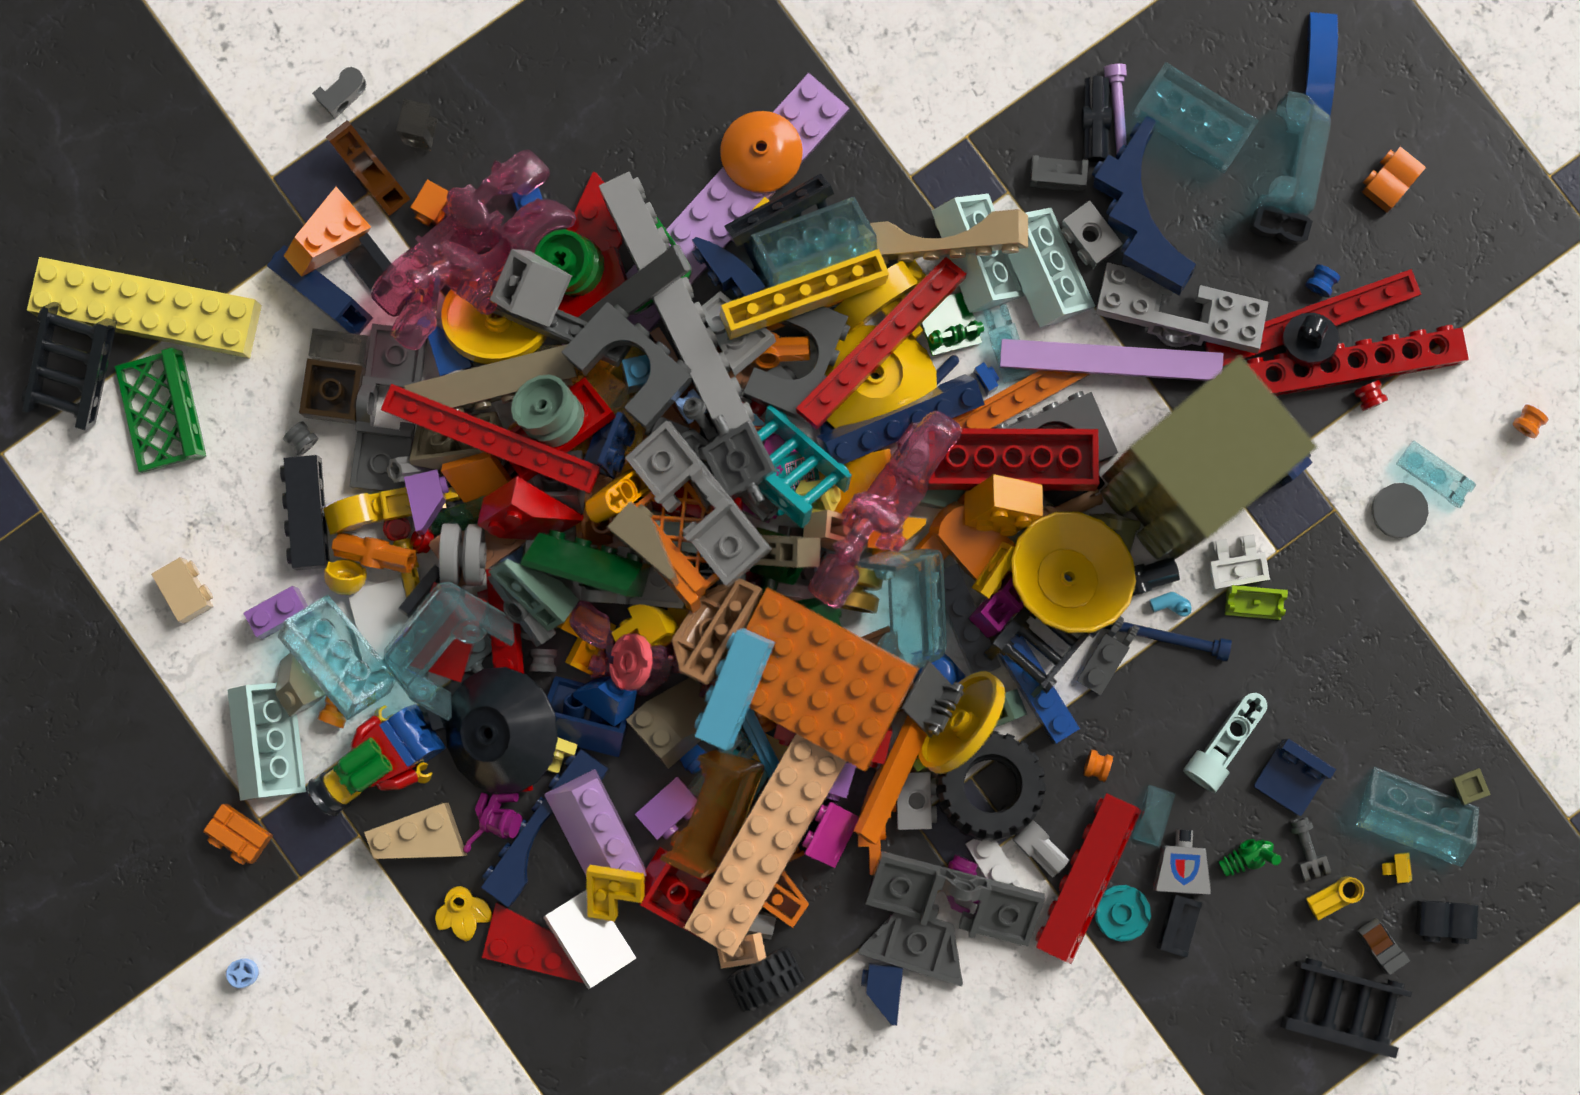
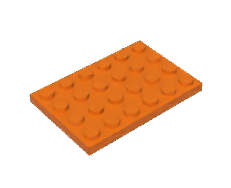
M766 588L746 630L772 640L775 644L749 708L866 771L919 668L780 593Z

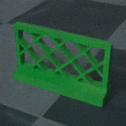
M172 347L161 350L162 353L115 366L137 467L141 473L189 459L207 457L183 351ZM162 360L164 371L158 379L148 372L154 362ZM133 368L141 372L134 386L127 382L125 375L126 370ZM146 376L157 382L150 395L139 390ZM161 386L169 389L170 397L165 405L155 400ZM136 393L147 399L140 412L133 409L132 400ZM152 402L162 408L155 422L145 416ZM168 412L174 415L176 424L171 432L161 426ZM142 420L153 425L146 439L138 433V427ZM158 429L169 435L162 448L151 443ZM173 439L181 443L183 454L172 456L167 453ZM148 446H150L159 453L153 463L145 464L144 453Z

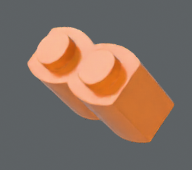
M1402 147L1396 152L1390 150L1380 161L1384 165L1378 173L1373 170L1363 182L1367 187L1362 193L1387 213L1426 168Z

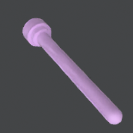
M1111 64L1104 67L1105 78H1109V84H1111L1117 153L1123 144L1127 146L1122 83L1125 82L1124 78L1127 77L1125 64Z

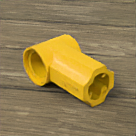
M1345 876L1337 880L1336 883L1305 899L1316 919L1320 920L1350 903L1358 902L1364 895V887L1358 879ZM1348 882H1353L1356 887V892L1352 897H1345L1343 894V886Z

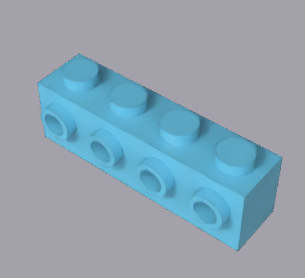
M740 629L736 633L733 632L726 646L727 649H730L726 660L722 659L716 670V675L719 676L716 685L710 687L705 701L708 702L704 713L701 712L696 720L695 728L698 730L695 737L724 750L733 748L775 644L774 641L746 629Z

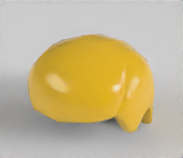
M339 559L335 562L329 561L326 569H324L326 585L331 591L339 595L349 596L357 593L364 586L367 577L366 568L349 559Z

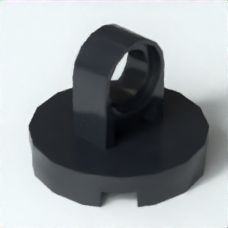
M1302 313L1293 317L1286 325L1282 343H1284L1286 354L1291 360L1299 365L1313 367L1314 364L1329 362L1335 355L1339 343V334L1334 323L1324 315Z

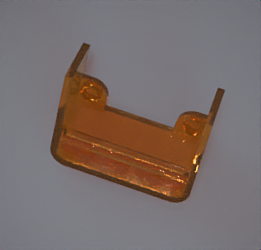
M716 750L699 755L697 761L700 762L702 776L706 778L688 826L681 831H676L671 841L672 851L663 854L660 860L700 879L717 871L745 823L764 772V764Z

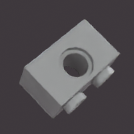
M1091 201L1085 203L1062 221V235L1069 243L1073 242L1079 249L1077 252L1079 258L1085 265L1090 264L1093 269L1119 251L1123 245ZM1084 231H1092L1096 235V241H1086L1082 233Z
M930 772L909 773L896 801L897 830L932 829V823H937L936 806H931V795H936V778H930ZM913 793H920L924 797V804L919 809H913L909 805V797Z

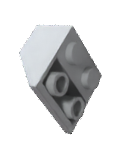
M511 249L490 300L511 313L545 326H550L572 276L531 251Z

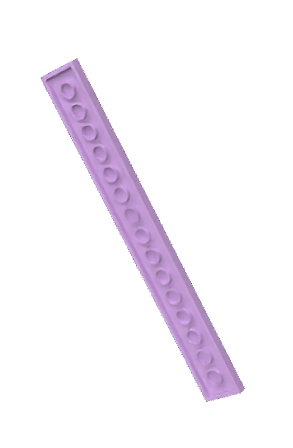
M808 73L773 113L787 119L797 130L802 142L803 162L849 112V107ZM759 143L756 146L758 151H764L767 148L763 143ZM724 168L714 176L666 229L674 242L680 245L686 259L690 263L692 268V274L689 279L690 285L707 269L704 263L699 265L691 252L694 250L692 239L698 237L725 249L732 240L724 226L752 211L764 197L769 200L776 191L756 193L745 190L729 178ZM635 265L626 273L627 279L638 272ZM654 304L642 313L630 315L627 318L634 326L638 322L648 332L661 319ZM631 347V349L629 350V352L627 353V355L625 356V358L630 354V352H631L635 347ZM602 360L597 363L609 373H612L617 368Z

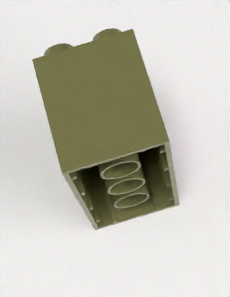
M1239 356L1132 444L1102 475L1108 484L1100 493L1107 504L1118 515L1124 516L1131 510L1142 523L1144 528L1136 534L1137 538L1154 558L1159 559L1164 554H1168L1170 558L1174 557L1175 560L1209 539L1318 447L1241 356Z

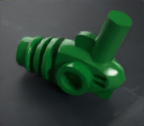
M1248 839L1240 845L1238 849L1239 855L1234 849L1232 851L1234 857L1229 853V860L1223 857L1219 864L1227 877L1234 875L1233 870L1240 873L1239 867L1242 872H1246L1243 865L1250 869L1261 868L1266 861L1273 865H1279L1281 856L1272 852L1274 848L1272 842L1263 839L1260 841Z

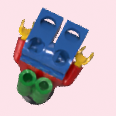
M417 704L405 707L396 714L389 715L386 719L382 717V710L387 707L384 705L377 708L373 716L357 727L350 744L351 751L340 758L338 764L331 771L323 772L316 779H310L307 788L310 799L318 809L327 815L338 816L341 811L350 807L351 800L368 787L376 786L380 790H400L417 781L419 783L430 781L433 773L424 775L420 771L427 769V762L445 750L446 746L432 728L424 729L427 725L423 713ZM420 762V764H418L416 771L413 770V768L416 767V764Z

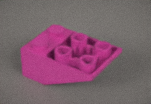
M829 802L827 807L822 805L815 818L819 822L815 832L809 830L802 844L806 848L805 854L835 868L860 817Z

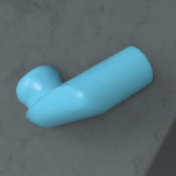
M1169 592L1149 600L1153 612L1168 608L1176 614L1185 617L1192 610L1190 601L1176 592Z

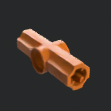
M771 332L774 334L776 342L751 363H756L761 368L771 369L777 367L780 362L808 361L811 358L809 336L780 337L778 334Z
M338 533L337 537L333 539L332 550L336 557L360 562V565L367 567L387 568L402 573H411L413 568L416 567V550L391 545L389 541L381 539L361 538L347 533Z

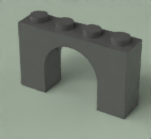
M607 302L563 349L562 354L586 376L607 352L616 347L631 346L644 352L650 360V376L646 384L624 408L633 419L648 431L693 382L692 376L689 374L692 370L682 360L679 359L675 362L668 356L671 351L660 341L656 344L648 338L650 333L637 322L634 326L627 320L629 314L618 304L613 307Z
M823 306L778 322L809 336L817 351V364L808 375L796 380L782 379L754 367L743 397L766 407L772 405L787 416L805 422V419L796 413V407L827 377L824 374L828 365L834 367L840 351L835 350L839 340L845 341L850 326L846 324L848 316Z
M1083 391L1077 392L1069 396V401L1059 405L1058 402H1053L1043 407L1044 412L1034 416L1030 412L1017 418L1018 423L1008 427L1007 423L995 427L1000 429H1040L1049 425H1057L1066 429H1098L1099 463L1116 456L1118 453L1092 392L1085 395Z

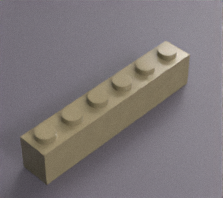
M563 345L405 385V389L464 412V410L475 407L476 411L492 407L491 403L501 400L503 404L512 403L518 389L528 380L539 375L556 376L568 388L573 386L572 382L578 381L575 366L562 354L563 349L567 346Z

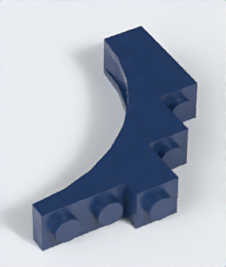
M1146 116L1142 124L1136 123L1130 133L1131 141L1128 146L1125 144L1121 146L1116 158L1108 155L1104 163L1098 162L1092 173V176H1094L1093 187L1114 198L1106 212L1109 215L1108 225L1129 237L1121 249V252L1124 253L1122 264L1180 296L1194 274L1196 264L1178 252L1166 240L1152 220L1144 200L1141 182L1142 159L1156 124L1154 119Z

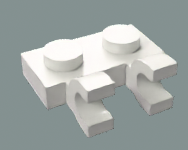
M1254 534L1239 537L1241 548L1244 552V556L1229 557L1227 539L1212 541L1217 560L1209 562L1213 589L1270 580L1266 553H1257Z

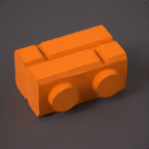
M222 804L204 829V833L209 836L207 839L209 843L219 849H222L223 846L232 851L230 857L242 865L246 862L249 864L256 862L263 849L273 837L271 833L229 804Z

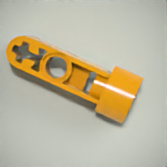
M628 462L623 467L622 474L587 500L586 512L592 521L600 523L619 514L630 501L633 503L639 497H645L651 490Z

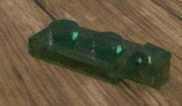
M487 495L463 504H457L454 507L445 509L443 512H439L429 527L430 530L436 535L441 533L443 523L458 524L462 531H465L469 524H478L483 498Z

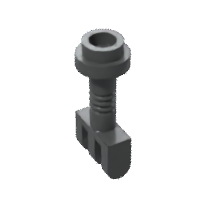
M695 397L687 399L683 405L685 416L690 420H696L709 443H712L719 434L712 421L704 414L706 405L701 399Z
M1307 817L1292 820L1291 832L1292 834H1298L1306 858L1305 861L1298 863L1303 881H1310L1308 869H1311L1315 879L1321 877L1318 867L1322 865L1325 875L1331 874L1327 856L1324 854L1317 856L1308 831L1313 828L1312 822L1308 821Z

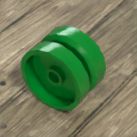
M566 229L551 232L544 236L534 253L572 276L564 293L565 295L571 297L583 296L594 290L601 281L604 272V257L600 248L592 240L582 237L575 232Z

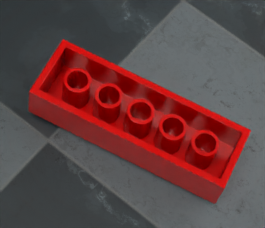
M929 428L927 435L928 490H971L994 474L1042 485V491H1096L1099 485L1098 429Z

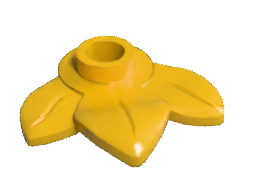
M458 886L447 892L445 904L437 910L435 920L438 930H445L451 927L458 938L469 941L475 933L477 922H490L492 920V912L484 899L473 897L467 888ZM458 897L462 898L464 900V903L462 905H456L454 903V899Z

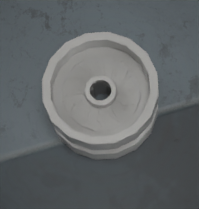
M443 523L439 550L441 585L457 586L461 579L463 568V578L467 586H482L487 558L485 529L477 524H469L465 529L463 541L462 530L458 524Z

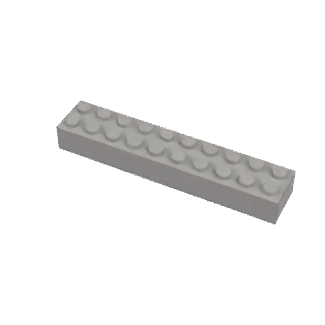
M627 172L599 185L603 200L637 270L640 271L670 248L667 235L662 227L657 229L655 225L658 223L657 215L650 202L644 203V199H646L645 191L638 177L633 179L630 172ZM687 277L678 279L652 300L681 360L692 370L689 373L693 379L692 383L700 399L706 405L710 420L712 421L713 418L723 415L729 429L737 428L747 421L754 422L755 416L748 402L743 404L740 399L743 396L742 389L736 377L730 379L728 372L731 370L724 352L718 354L716 350L718 340L711 326L705 328L704 323L707 321L700 303H693L691 299L694 297L689 280Z

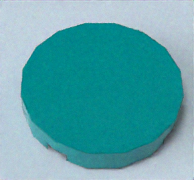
M1116 885L1105 890L1094 915L1096 924L1106 936L1118 941H1130L1142 935L1146 930L1151 918L1149 902L1139 890L1127 885Z

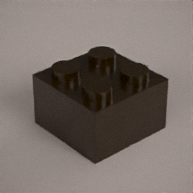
M307 358L299 414L310 419L356 424V400L366 369L362 365Z

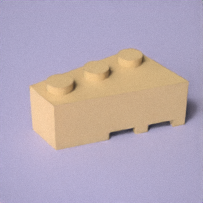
M449 803L439 804L364 832L373 859L467 856V853L463 851L464 845Z

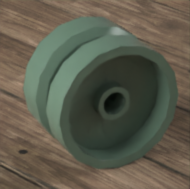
M539 375L528 380L518 389L512 401L511 411L513 419L532 440L549 447H558L570 441L583 424L584 410L581 402L560 378L553 375Z

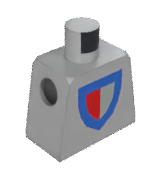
M1176 830L1175 846H1162L1153 890L1196 894L1211 893L1205 848L1192 847V830Z

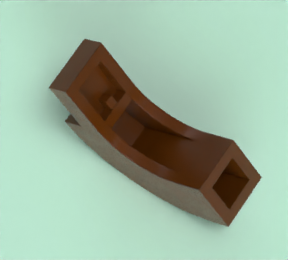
M348 120L326 136L337 153L389 216L410 200V197L379 161Z

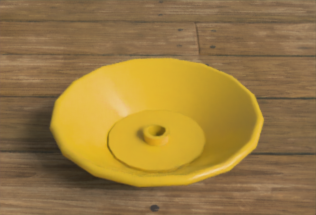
M863 325L848 333L845 341L839 340L835 350L840 351L835 365L834 367L828 365L824 375L828 376L877 325ZM909 335L873 372L879 374L880 377L873 379L869 376L826 421L834 428L868 420L901 408L934 390L937 387V371L927 350Z
M1053 512L1033 522L1018 537L1011 558L1013 585L1024 606L1044 624L1067 633L1095 632L1114 623L1130 605L1136 585L1133 558L1121 536L1100 519L1081 512ZM1064 575H1069L1072 581H1067Z

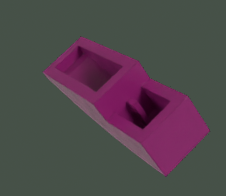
M1012 571L1002 580L1000 589L991 595L990 598L986 597L969 617L987 638L999 633L1011 617L1024 607L1013 585Z

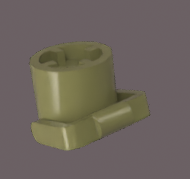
M1112 513L1089 514V516L1102 520L1121 536L1131 553L1136 532L1141 526L1140 521Z

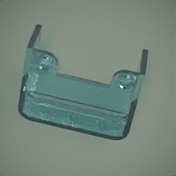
M934 549L887 551L858 561V567L873 569L878 579L888 580L890 632L882 636L877 646L917 668L924 667L927 660L932 663L942 658L947 646L942 553Z
M442 582L434 587L386 646L383 661L413 702L449 721L452 717L451 692L435 684L424 675L455 638L467 644H474L481 641L489 633L511 646L514 643L513 622L507 618L505 613L451 582Z

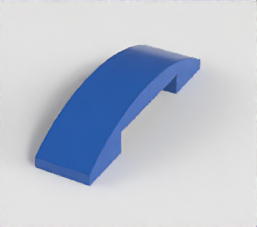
M1310 12L1307 34L1309 47L1306 88L1303 93L1301 119L1329 122L1337 66L1338 19L1337 14Z

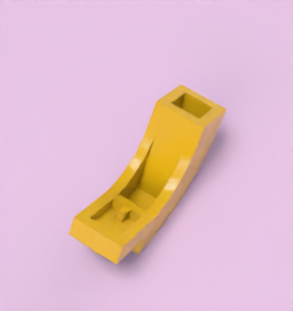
M915 259L914 262L904 263L902 260L887 269L889 276L886 284L848 297L834 309V311L848 316L846 322L850 326L848 333L865 325L886 306L911 292L926 277Z

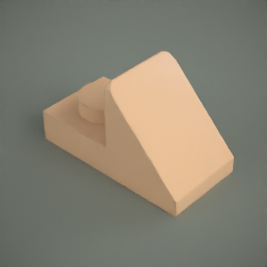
M761 933L746 935L733 957L717 948L721 969L754 964L766 958Z

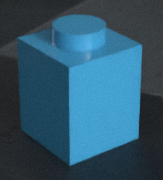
M647 355L622 360L621 368L628 394L639 392L650 376L651 364Z

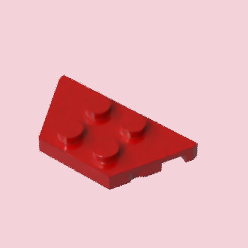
M593 172L566 230L592 240L600 248L601 252L612 247H616L619 250L623 239L599 188V185L604 184V181L597 173Z

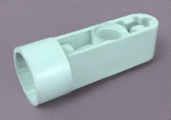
M1250 693L1243 697L1203 752L1199 750L1195 752L1183 769L1184 773L1201 787L1216 793L1229 775L1226 767L1267 710L1265 698L1258 693ZM1252 701L1255 702V711L1250 713L1246 718L1243 717L1242 715H1244L1250 707L1248 704ZM1232 722L1241 725L1242 735L1240 737L1234 736L1230 732V724ZM1214 746H1217L1219 749H1221L1228 755L1225 757L1219 751L1215 750Z

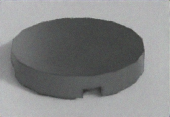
M1393 483L1381 489L1375 496L1371 507L1377 528L1385 535L1393 538L1409 537L1419 532L1426 524L1429 514L1428 502L1423 493L1415 486L1406 483Z

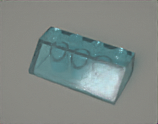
M1374 767L1358 807L1356 826L1462 867L1476 846L1479 807L1469 803L1462 805L1459 799Z

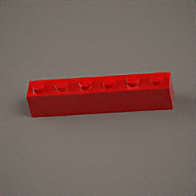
M1107 793L1104 799H1099L1094 811L1097 815L1093 824L1089 823L1083 833L1085 841L1081 850L1077 849L1072 857L1071 864L1073 867L1070 874H1066L1060 883L1059 890H1061L1059 898L1057 901L1054 900L1048 909L1047 915L1050 917L1046 926H1041L1037 933L1036 941L1038 943L1036 948L1072 964L1142 812L1138 807Z

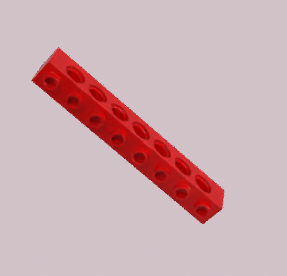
M1446 325L1436 328L1437 332L1426 333V330L1423 329L1410 332L1409 337L1399 338V334L1382 337L1383 341L1372 343V339L1356 341V346L1345 347L1344 343L1338 344L1335 355L1329 360L1332 365L1331 373L1324 372L1320 364H1314L1313 367L1300 365L1305 370V376L1297 377L1293 372V366L1299 364L1291 360L1286 353L1275 355L1274 360L1264 361L1263 357L1247 360V365L1274 396L1461 365L1468 361L1469 357L1463 327L1454 329L1453 325ZM1430 342H1435L1439 345V354L1431 352L1429 348ZM1403 346L1411 348L1413 351L1412 359L1404 357L1402 354ZM1376 351H1381L1385 354L1386 363H1379L1375 359ZM1348 356H1355L1359 360L1358 368H1353L1348 364ZM1266 370H1274L1278 374V381H1269L1266 377Z

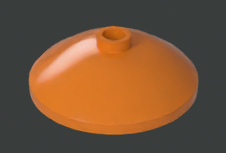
M755 111L739 117L728 127L721 142L720 154L723 168L735 184L751 192L767 193L784 187L795 177L802 162L803 148L797 130L787 119L773 112ZM759 143H763L767 148L764 151H758L756 146Z

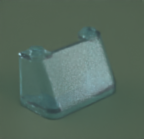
M1288 91L1277 103L1275 116L1281 117L1287 125L1286 132L1299 134L1291 177L1280 176L1271 182L1268 194L1259 196L1257 208L1269 205L1281 209L1286 214L1300 213L1307 216L1313 211L1316 203L1331 118L1308 95Z

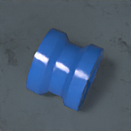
M1317 264L1313 270V277L1309 278L1305 285L1312 292L1329 298L1332 294L1331 288L1334 284L1338 283L1340 275L1329 267Z

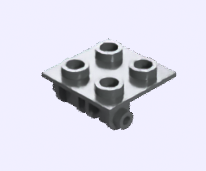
M927 660L902 709L929 737L932 738L933 735L938 736L940 732L944 731L949 718L952 716V713L948 710L955 711L956 706L954 704H958L964 692L962 690L964 687L958 682L951 684Z

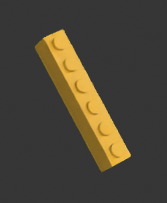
M877 249L721 305L719 315L729 340L884 285L888 279L889 272L880 250Z

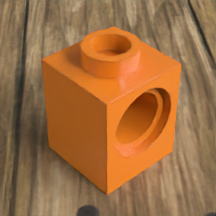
M427 179L411 206V209L416 214L415 219L426 226H429L431 223L439 226L453 203L454 197L451 192Z

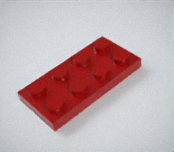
M585 377L569 388L583 406V424L570 441L558 447H552L564 453L569 452L616 417ZM519 424L510 430L531 439ZM509 462L520 478L526 482L538 474Z

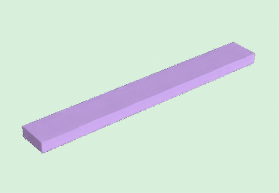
M1002 339L1000 368L1210 381L1223 370V353Z

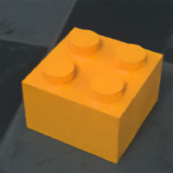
M993 474L965 493V525L976 527L979 531L991 530L1000 532L1003 536H1014L1017 532L1031 526L1033 522L1043 517L1042 485Z

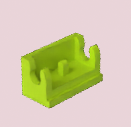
M1231 585L1227 587L1225 615L1281 620V617L1286 613L1284 601L1287 599L1288 590Z

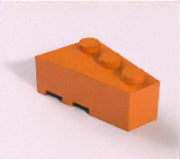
M335 187L294 237L284 257L302 277L360 246L359 238L368 233L371 226L341 191Z
M784 870L763 907L793 928L808 907L809 902Z

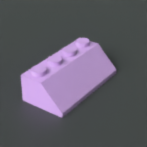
M596 769L544 794L585 875L589 865L644 873V876L647 875L644 864Z

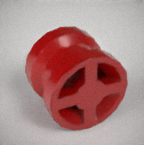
M1380 380L1354 391L1356 397H1359L1362 402V411L1369 410L1388 401L1387 395L1381 391L1382 384Z

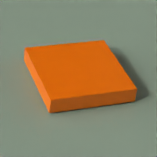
M486 452L442 464L441 468L445 478L468 508L482 504L485 496L512 480L497 457Z

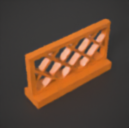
M686 482L683 485L684 496L683 498H678L682 503L681 517L665 516L666 509L662 505L661 515H653L651 519L659 531L673 568L700 599L706 594L705 590L720 578L716 573L707 580L699 573L700 563H707V561L701 557L698 550L697 557L683 555L681 552L682 542H688L683 536L684 523L696 522L699 524L705 518V514L709 515L712 510L706 511L693 487ZM651 491L634 505L637 507L640 504L647 506L652 501L656 502L654 499L656 496ZM688 493L690 494V496H691L693 499H688V498H687ZM686 505H699L702 508L701 519L685 517ZM664 522H680L679 536L666 535L664 532ZM672 541H678V547ZM690 562H696V566L694 567Z

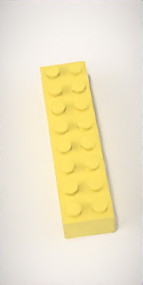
M39 257L27 311L38 317L39 311L43 306L52 302H58L57 315L94 326L97 322L109 318L117 321L115 332L250 358L262 305L251 298Z

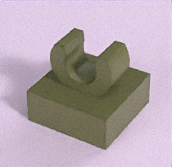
M1480 768L1451 778L1462 805L1491 795Z

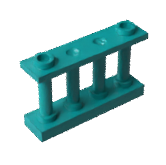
M769 405L764 422L766 425L757 432L762 442L774 432L786 441L769 455L773 465L775 466L794 449L806 460L784 478H779L773 473L763 479L758 488L765 497L799 527L803 528L810 522L813 508L811 504L834 485L845 493L849 489L852 474L845 465L834 460L789 421L785 413ZM814 467L826 476L824 480L804 496L798 495L790 488Z

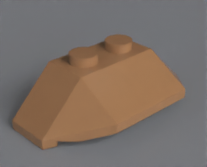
M739 578L730 587L722 584L706 591V594L699 599L701 608L694 613L689 611L672 639L681 673L703 684H708L718 677L716 675L717 667L722 659L726 660L730 650L726 648L728 640L733 632L736 633L737 630L747 628L759 604L762 588Z

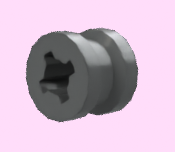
M303 421L293 426L283 437L286 444H291L294 447V452L298 456L306 453L318 441L316 434L310 433L307 430L308 426Z
M530 649L529 655L532 657V664L529 665V672L557 673V667L554 664L557 650Z

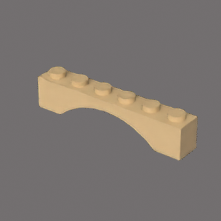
M1020 209L992 211L984 220L969 230L945 238L913 236L888 221L862 224V255L879 249L885 265L889 263V260L898 259V262L903 260L904 263L914 262V258L919 257L932 261L939 260L942 255H949L951 258H964L966 253L989 256L992 255V251L1002 250V253L1013 254L1018 253L1019 249L1028 248V214Z

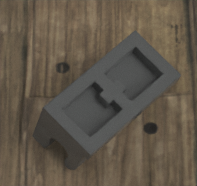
M1033 155L1029 187L1084 192L1087 186L1088 160L1076 161L1043 158Z

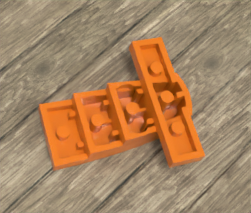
M966 490L957 501L950 503L937 514L929 528L930 532L906 557L924 576L929 578L946 557L950 555L960 568L976 581L1002 541L1015 547L1016 544L1008 537L1001 535L1000 532L991 530L979 531L976 527L965 525V493L970 490ZM1012 570L1007 571V573L1005 574V576L1003 577V579H1004Z

